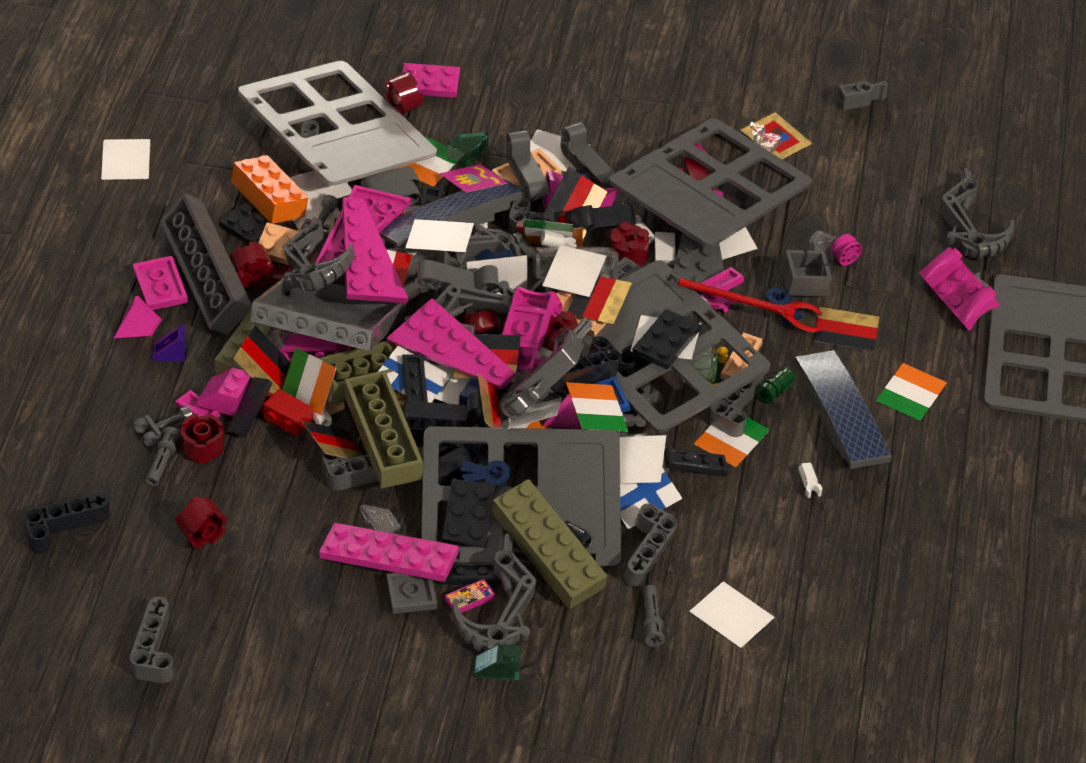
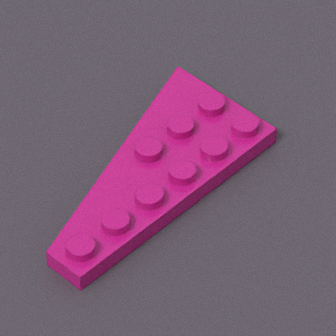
M354 185L348 197L364 199L379 233L411 205V198ZM343 208L315 264L331 261L344 253Z
M343 197L344 252L347 250L348 245L353 244L356 252L352 264L345 271L346 299L407 303V294L364 199Z
M430 299L386 338L388 343L402 346L407 351L421 354L424 358L450 369L452 367L464 375L478 378L479 373L493 387L500 390L516 377V373L434 299Z

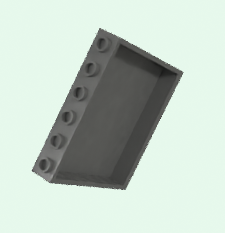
M282 279L253 301L250 321L370 351L405 319L407 303L346 299L345 284L334 281L318 291H302L296 286H286L284 279Z

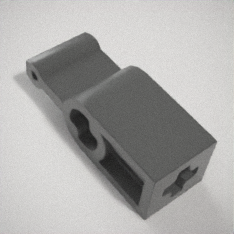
M861 81L840 85L837 101L843 111L868 106L872 100H884L886 98L888 83L887 81H881L880 83L871 84Z

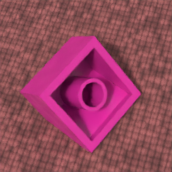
M234 367L211 377L196 405L234 417L252 381V377L246 371Z

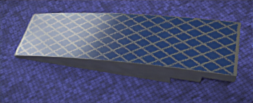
M505 179L503 180L507 184L467 193L462 190L394 219L379 234L381 238L388 242L401 246L407 244L415 219L474 223L473 226L494 221V213L510 209L511 201L525 198L526 190Z
M835 351L795 357V361L833 447L839 450L842 459L846 458L850 469L891 462L892 456L865 401Z

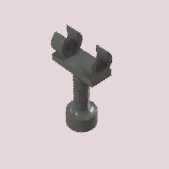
M332 195L324 196L321 202L323 209L317 219L322 220L326 240L330 225L325 224V220L329 212L334 211L339 203L338 199ZM305 218L300 231L310 225L312 220Z
M184 406L178 409V414L158 423H154L150 416L146 415L145 418H138L134 421L136 426L134 428L138 433H144L149 429L150 432L143 436L146 440L144 443L147 447H153L162 440L161 430L178 422H183L187 417L193 415L190 408Z

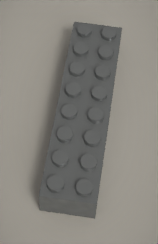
M183 193L162 217L160 222L208 327L228 335L250 311L252 305L202 200Z

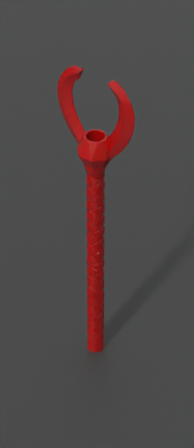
M679 278L678 286L776 312L804 331L818 332L822 329V325L810 327L794 318L795 309L798 308L811 309L821 317L822 312L811 303L792 302L777 305L687 279Z

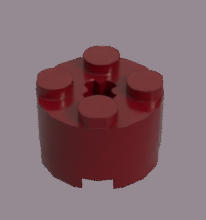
M402 72L383 82L386 92L383 94L384 99L401 115L422 105L424 101L423 94H419L415 86L418 82L410 72Z
M629 222L620 223L610 234L608 255L611 257L612 263L616 265L624 257H627L639 266L646 262L649 249L648 230L632 225Z
M249 242V246L243 248L238 246L231 252L229 258L242 286L258 290L263 288L264 284L275 273V267L262 244Z
M491 309L470 314L464 318L463 326L472 334L502 335L504 327L501 319Z
M561 311L555 318H550L542 345L543 348L554 352L556 339L568 329L573 331L578 325L575 314L570 311Z
M194 414L182 422L181 444L182 451L186 457L196 461L197 464H206L224 452L223 424L219 418L212 414H209V417Z
M200 496L193 497L189 505L175 516L177 527L195 548H202V545L208 542L212 545L218 541L225 533L226 528L224 525L228 521L211 499L201 498Z

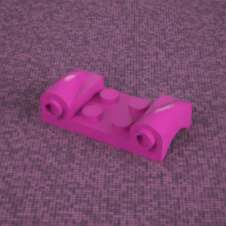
M948 247L919 274L970 331L981 315L991 309L998 308L1000 304L995 299L996 292L990 286L986 288L962 262L961 258L963 256L955 247L952 250Z
M516 287L502 335H521L516 372L531 374L545 361L540 351L550 318H555L562 311V302H560V298L555 292L539 293L522 287Z

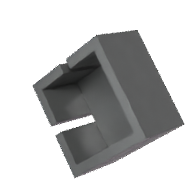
M786 250L781 270L788 295L827 296L832 277L829 266H827L828 262L825 251L807 250L803 266L800 267L804 251Z

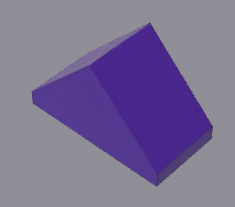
M181 324L154 343L153 360L185 361L186 338L184 325Z

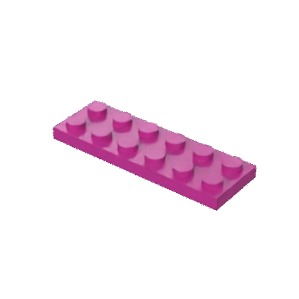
M334 523L319 551V556L322 559L445 582L459 553V547L457 545Z

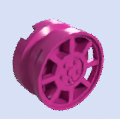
M845 234L833 243L830 252L841 265L846 266L858 259L862 252V245L852 235Z

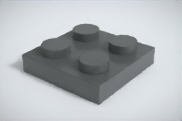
M401 573L387 574V585L393 614L437 609L432 579Z

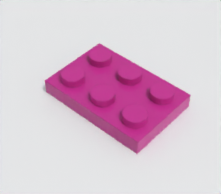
M404 63L403 72H410L418 82L415 86L419 94L457 98L460 67Z
M173 256L133 264V270L143 299L152 310L188 303L187 294Z

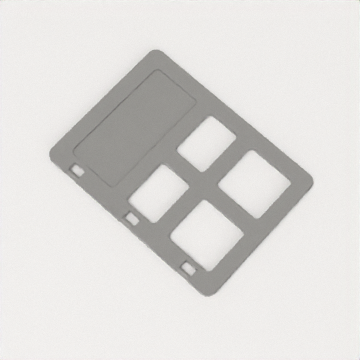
M336 61L243 85L238 89V95L285 140L310 168H313L318 173V176L326 184L331 186L435 157L437 149L344 61ZM341 74L359 94L326 101L307 81ZM292 86L312 106L278 114L259 94ZM372 104L384 117L351 125L338 112ZM317 117H324L337 130L302 138L290 125Z

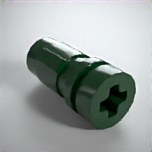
M785 367L770 379H766L756 388L757 397L763 403H771L791 387L790 384L795 380L794 372L790 368Z

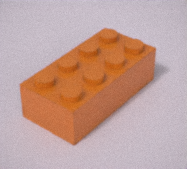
M268 155L234 162L231 183L271 224L305 217L309 197Z

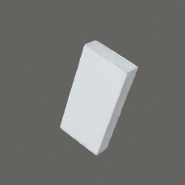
M655 232V261L661 260L667 265H675V233Z

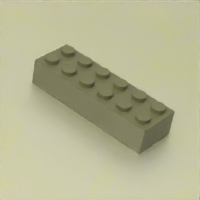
M386 371L345 379V398L381 489L422 480L423 461Z
M529 479L493 500L491 513L506 532L513 537L514 542L569 610L605 588L606 573Z

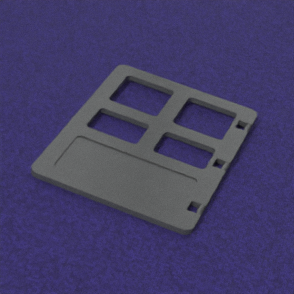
M711 118L697 128H693L668 142L662 148L656 149L628 165L622 171L620 170L611 175L609 184L701 245L711 248L809 188L812 184V178L722 121ZM718 133L747 151V153L725 165L694 145ZM683 153L714 173L698 181L669 163L668 160ZM762 161L793 181L774 193H768L739 173ZM724 182H729L759 202L743 210L711 189L718 187Z
M656 260L621 279V281L632 283L614 324L607 323L596 336L607 338L621 354L632 347L641 315L659 317L665 309L684 317L695 314L711 330L697 338L692 357L718 342H725L748 367L715 386L708 383L687 362L689 359L677 358L668 370L651 363L629 377H623L617 372L615 377L630 406L658 433L668 431L770 371V362L760 352H757L720 314L718 315L695 290L678 286L680 277L661 260ZM672 277L675 282L671 283L667 278ZM710 313L714 318L709 320L705 315ZM586 334L582 338L584 346L580 356L589 353L594 336ZM749 350L753 355L748 357L744 352ZM674 370L699 395L667 414L661 415L636 389L667 371Z
M1004 274L997 275L994 280L993 290L997 294L995 299L1000 306L991 310L984 404L993 409L1086 422V408L1063 405L1061 402L1063 375L1086 378L1085 363L1066 361L1064 359L1065 342L1086 344V286ZM1009 332L1048 338L1050 340L1049 357L1045 358L1004 351V333ZM1002 366L1047 372L1046 401L1041 402L1002 396L1000 394Z
M428 427L424 431L422 539L437 542L438 504L449 501L451 486H441L438 484L440 443L487 444L488 464L492 461H503V447L505 444H534L538 447L537 490L563 522L568 520L590 532L593 540L586 550L590 555H595V561L601 568H614L620 564V437L616 431L481 427ZM495 486L494 499L514 487ZM492 513L486 548L459 547L460 559H455L454 562H494L495 554L499 551L500 536H503V527ZM512 548L514 555L524 554L520 548ZM529 559L519 560L520 562H526L528 566H534Z

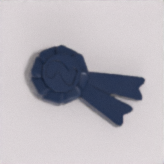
M782 287L770 288L766 295L767 302L777 305L789 304L791 300V295H788L787 289ZM795 309L794 318L802 319V312ZM780 315L783 326L786 324L792 325L788 319H784Z
M501 460L492 461L486 467L463 461V467L460 469L463 473H470L462 475L464 481L478 483L486 480L490 485L503 486L510 479V468Z

